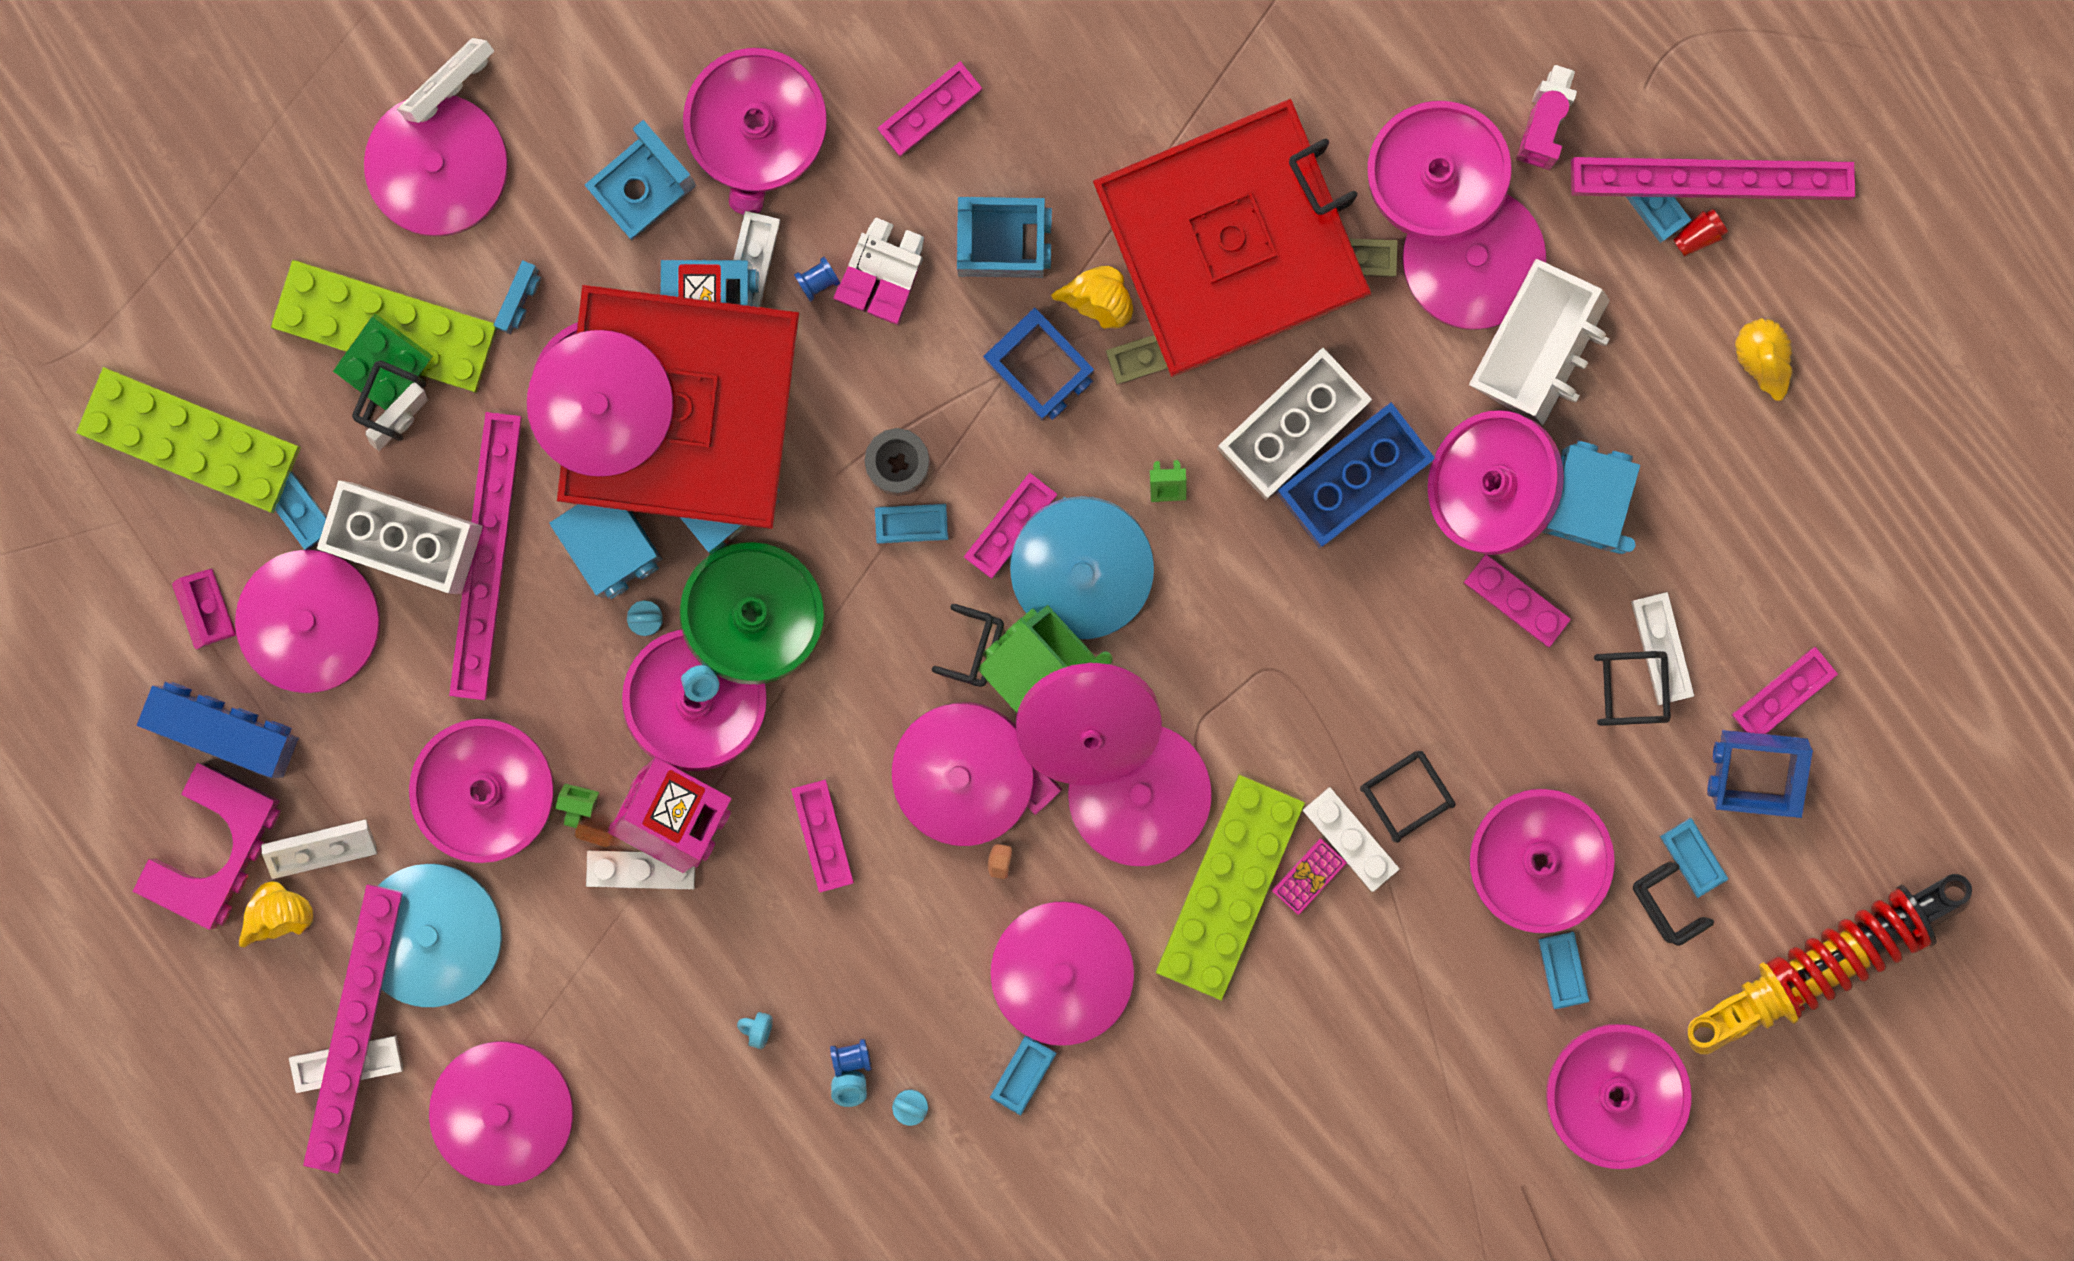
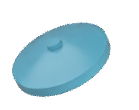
M420 864L399 870L378 885L403 892L381 990L405 1004L418 1007H440L455 1003L471 995L487 980L495 968L500 955L502 924L494 900L479 881L455 867L442 864Z

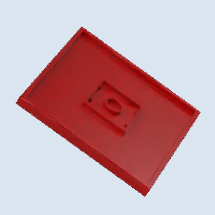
M1291 98L1093 180L1172 378L1372 296L1337 209L1335 208L1323 215H1318L1313 210L1289 165V159L1292 155L1310 146ZM1314 153L1296 161L1320 207L1331 203L1333 199Z
M582 285L576 334L594 330L614 331L630 336L648 347L660 360L669 376L674 398L673 417L668 433L656 452L644 463L629 471L610 476H589L574 472L561 465L556 501L773 529L800 312Z

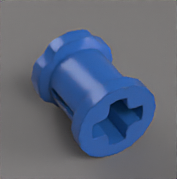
M825 256L820 258L819 264L806 272L794 274L810 302L815 299L816 294L829 286L840 285L839 279Z
M861 1039L859 1044L841 1048H837L836 1045L830 1046L836 1078L848 1071L862 1068L866 1071L872 1070L865 1039Z

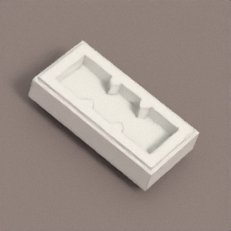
M412 383L375 423L402 434L413 423V415L428 401L425 391L416 383ZM371 428L366 431L369 443L378 451L392 438Z

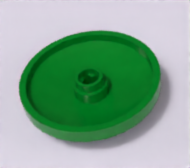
M745 542L723 547L707 556L697 565L685 584L680 601L679 619L684 640L691 653L702 665L710 667L717 676L728 681L741 684H764L786 677L808 659L821 634L824 607L822 596L814 577L797 558L772 545Z

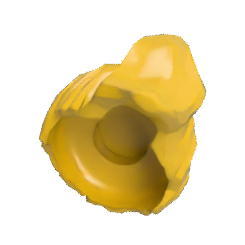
M1099 266L1087 270L1051 294L1053 300L1065 302L1080 314L1098 320L1103 329L1121 328L1132 318V299L1124 287V277L1119 270L1110 266Z
M1760 318L1745 324L1740 330L1739 336L1735 341L1737 359L1744 367V370L1757 380L1762 391L1769 393L1774 400L1781 401L1787 394L1790 377L1793 374L1792 367L1789 365L1791 362L1792 342L1787 333L1784 332V329L1780 328L1779 323H1774L1770 319L1764 320Z
M275 881L260 885L246 907L243 928L239 938V947L245 948L255 941H263L268 938L275 939L289 932H294L297 935L302 934L313 922V909L308 900L301 895L287 891L280 883Z

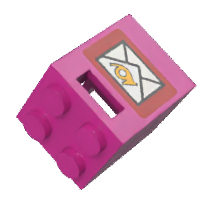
M653 758L633 779L623 804L608 828V833L677 871L685 873L693 866L697 868L702 860L706 861L715 846V842L711 838L717 829L721 830L731 814V811L726 809L731 798L661 759ZM701 812L705 815L694 837L689 834Z

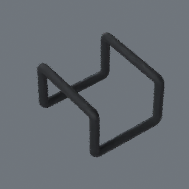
M1327 138L1292 155L1289 159L1291 169L1313 210L1318 215H1323L1335 208L1339 212L1352 205L1358 195L1356 191H1351L1323 207H1320L1296 161L1311 153H1314L1315 158L1322 155L1329 145Z
M380 360L375 362L353 411L352 418L355 422L367 428L402 441V434L369 420L376 405L372 400L369 401L363 417L360 416L378 371L382 368L413 381L421 387H425L427 383L415 374Z
M951 604V610L964 616L985 621L984 629L969 676L938 666H933L932 672L974 686L983 687L987 684L985 677L982 675L981 680L976 679L990 630L992 624L997 625L992 640L993 644L1001 638L1004 622L1000 618L993 617L988 613L958 604Z
M1665 651L1594 655L1595 661H1603L1606 718L1597 720L1599 726L1668 723L1670 721L1668 656ZM1661 658L1663 716L1613 718L1610 660Z
M1423 751L1413 752L1360 786V791L1364 792L1392 836L1391 840L1399 843L1401 838L1445 810L1456 806L1455 801ZM1419 758L1446 802L1397 832L1370 788Z
M1667 862L1637 880L1633 884V891L1665 942L1680 946L1713 926L1714 920L1700 917L1676 933L1673 931L1648 891L1650 887L1679 870V864Z

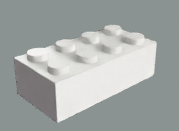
M1322 348L1217 447V450L1266 501L1368 405L1372 399L1336 360Z
M338 480L317 549L446 593L462 594L483 526L353 482Z

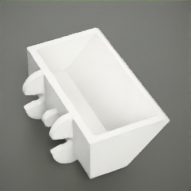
M1535 259L1469 385L1511 411L1543 426L1559 396L1569 401L1577 402L1580 395L1576 394V390L1567 385L1566 382L1575 365L1582 369L1586 368L1588 362L1580 358V355L1588 340L1607 346L1610 339L1596 325L1610 301L1601 288Z

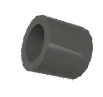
M899 428L884 430L875 436L867 447L864 460L867 474L874 485L884 493L895 496L911 494L919 489L927 479L931 465L927 447L920 437L909 430ZM899 454L905 456L904 462L909 466L907 470L900 469L898 474L892 472L893 466L888 463L889 459H896Z

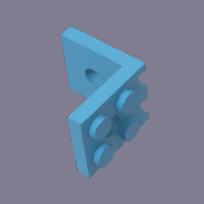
M644 120L633 128L638 140L585 184V187L631 241L697 186L689 172ZM633 180H639L645 185L644 195L636 200L628 198L625 194L627 184Z

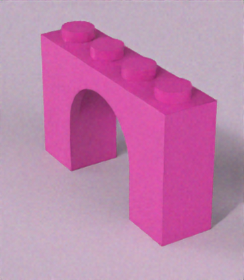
M197 762L181 795L213 810L226 821L233 839L230 858L220 871L206 878L190 876L156 858L148 859L132 892L211 930L216 929L218 924L223 926L232 910V906L228 905L234 892L239 894L248 879V874L244 872L250 860L255 862L262 851V844H265L260 840L266 828L271 830L274 827L281 810L277 809L280 800L204 762Z

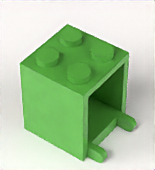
M1047 605L1038 613L1032 608L1026 615L1014 623L999 640H996L983 653V657L986 660L980 665L978 671L1017 713L1026 693L1038 681L1050 673L1077 664L1101 663L1110 665L1113 657L1106 651L1095 657Z

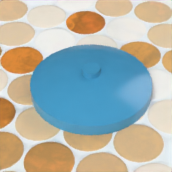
M1077 496L1064 498L1046 505L1025 523L1013 546L1010 572L1014 593L1026 614L1032 608L1038 613L1045 606L1049 605L1079 639H1093L1119 630L1138 614L1145 604L1152 587L1154 562L1151 546L1144 530L1127 511L1112 502L1100 498Z

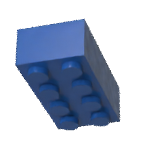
M1390 402L1277 490L1276 494L1320 549L1431 463L1435 457L1392 402Z
M165 681L163 686L152 685L136 726L267 777H284L299 737L290 734L291 727L267 720L265 724L257 722L259 715L253 712L233 707L231 711L224 709L226 702L208 695L198 694V697L195 698L190 696L192 689L174 682L169 683Z

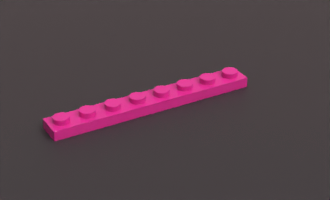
M1574 157L1571 160V196L1852 200L1855 198L1854 162Z
M485 412L471 521L483 526L462 591L449 696L478 700L487 699L523 418L521 416Z
M371 884L366 885L303 1166L337 1174L341 1171L402 901V891Z

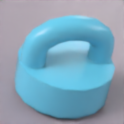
M639 601L629 609L627 623L629 628L637 635L650 636L661 628L663 614L658 605L653 602Z
M698 665L692 667L681 677L685 694L692 701L704 702L710 700L719 690L720 683L717 675L708 666Z
M758 1012L755 1020L749 1018L739 1019L737 1028L740 1032L749 1036L748 1045L750 1047L761 1050L767 1044L773 1018L769 1014Z
M853 1070L844 1072L840 1077L836 1078L835 1076L831 1083L832 1100L844 1107H853L864 1102L867 1098L864 1074Z
M904 1090L894 1099L892 1106L893 1115L903 1125H917L927 1115V1099L917 1090Z

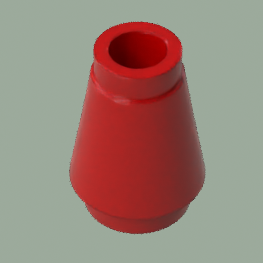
M1712 208L1706 213L1703 210L1673 241L1685 257L1690 253L1692 254L1723 240L1722 236L1729 231Z

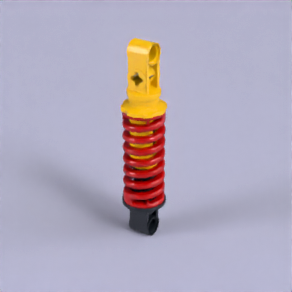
M1951 874L1915 895H1912L1901 884L1896 887L1895 891L1889 894V905L1882 900H1877L1871 905V913L1864 909L1855 913V923L1849 919H1843L1838 923V932L1831 928L1822 931V942L1816 938L1806 940L1805 952L1798 947H1793L1788 951V961L1784 958L1776 957L1767 963L1759 964L1761 977L1758 980L1753 981V983L1747 981L1742 984L1743 992L1723 1000L1713 1009L1694 1018L1688 1026V1043L1696 1053L1710 1054L1729 1042L1746 1036L1761 1024L1768 1029L1774 1025V1020L1776 1021L1780 1017L1785 1016L1791 1023L1795 1024L1802 1017V1011L1805 1010L1803 1004L1807 1003L1811 1010H1816L1819 1007L1816 997L1822 993L1828 1001H1832L1836 997L1833 987L1838 984L1841 985L1844 991H1849L1853 987L1849 978L1857 975L1862 982L1867 981L1869 974L1866 969L1871 966L1869 961H1871L1877 972L1885 971L1886 965L1880 954L1887 951L1893 962L1899 963L1902 961L1903 956L1897 945L1905 942L1909 951L1914 954L1927 946H1934L1937 944V940L1932 928L1968 907L1972 894L1971 883L1962 875ZM1949 887H1958L1964 892L1965 897L1959 901H1952L1946 897L1945 890ZM1702 1027L1709 1028L1713 1031L1714 1038L1710 1042L1701 1043L1695 1039V1031Z

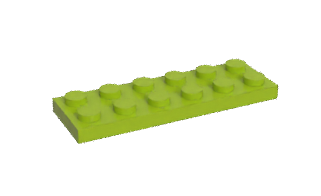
M292 260L271 324L272 329L347 352L367 322L376 313L433 356L420 376L477 393L497 330L493 326L494 323Z
M105 367L102 368L76 431L79 435L273 514L286 486L285 483L289 473L292 471L301 449L299 446Z
M1238 774L1155 973L1222 1001L1305 802Z

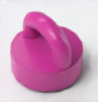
M730 188L729 206L735 212L742 215L745 214V211L756 214L761 212L765 192H744Z

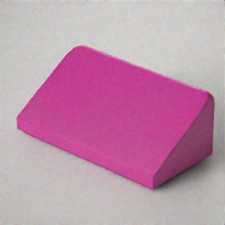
M212 568L181 577L172 583L196 650L236 636Z

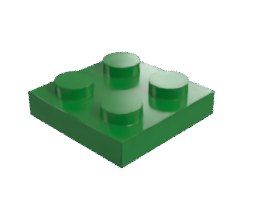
M375 313L332 372L362 393L375 362L384 361L419 377L433 356ZM380 368L368 398L386 411L415 382Z

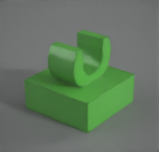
M1174 460L1173 469L1163 470L1160 469V461L1154 462L1153 470H1150L1151 502L1186 500V468L1181 469L1178 460Z
M565 783L558 795L555 808L567 811L564 825L578 829L579 822L582 821L583 816L591 817L597 805L599 792Z

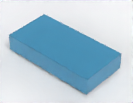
M946 504L875 508L877 544L948 540Z
M1692 818L1685 820L1659 836L1674 862L1679 864V870L1696 898L1701 897L1729 880Z
M1574 932L1538 939L1553 1009L1589 1002Z
M1025 1035L990 1098L1021 1115L1057 1053Z

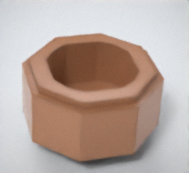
M996 844L992 848L988 860V871L991 877L1001 879L1008 877L1012 853L1011 846Z

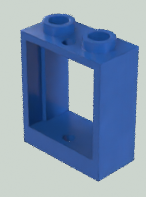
M1033 308L983 356V360L1041 421L1047 416L1054 420L1068 406L1064 400L1069 395L1075 392L1079 396L1093 383L1090 376L1094 373V369L1036 308ZM1038 327L1080 369L1043 406L1001 363Z
M1722 730L1721 741L1715 742L1713 747V763H1717L1715 775L1709 776L1707 795L1712 797L1716 810L1802 818L1813 753L1808 738ZM1732 748L1791 754L1784 795L1726 790Z

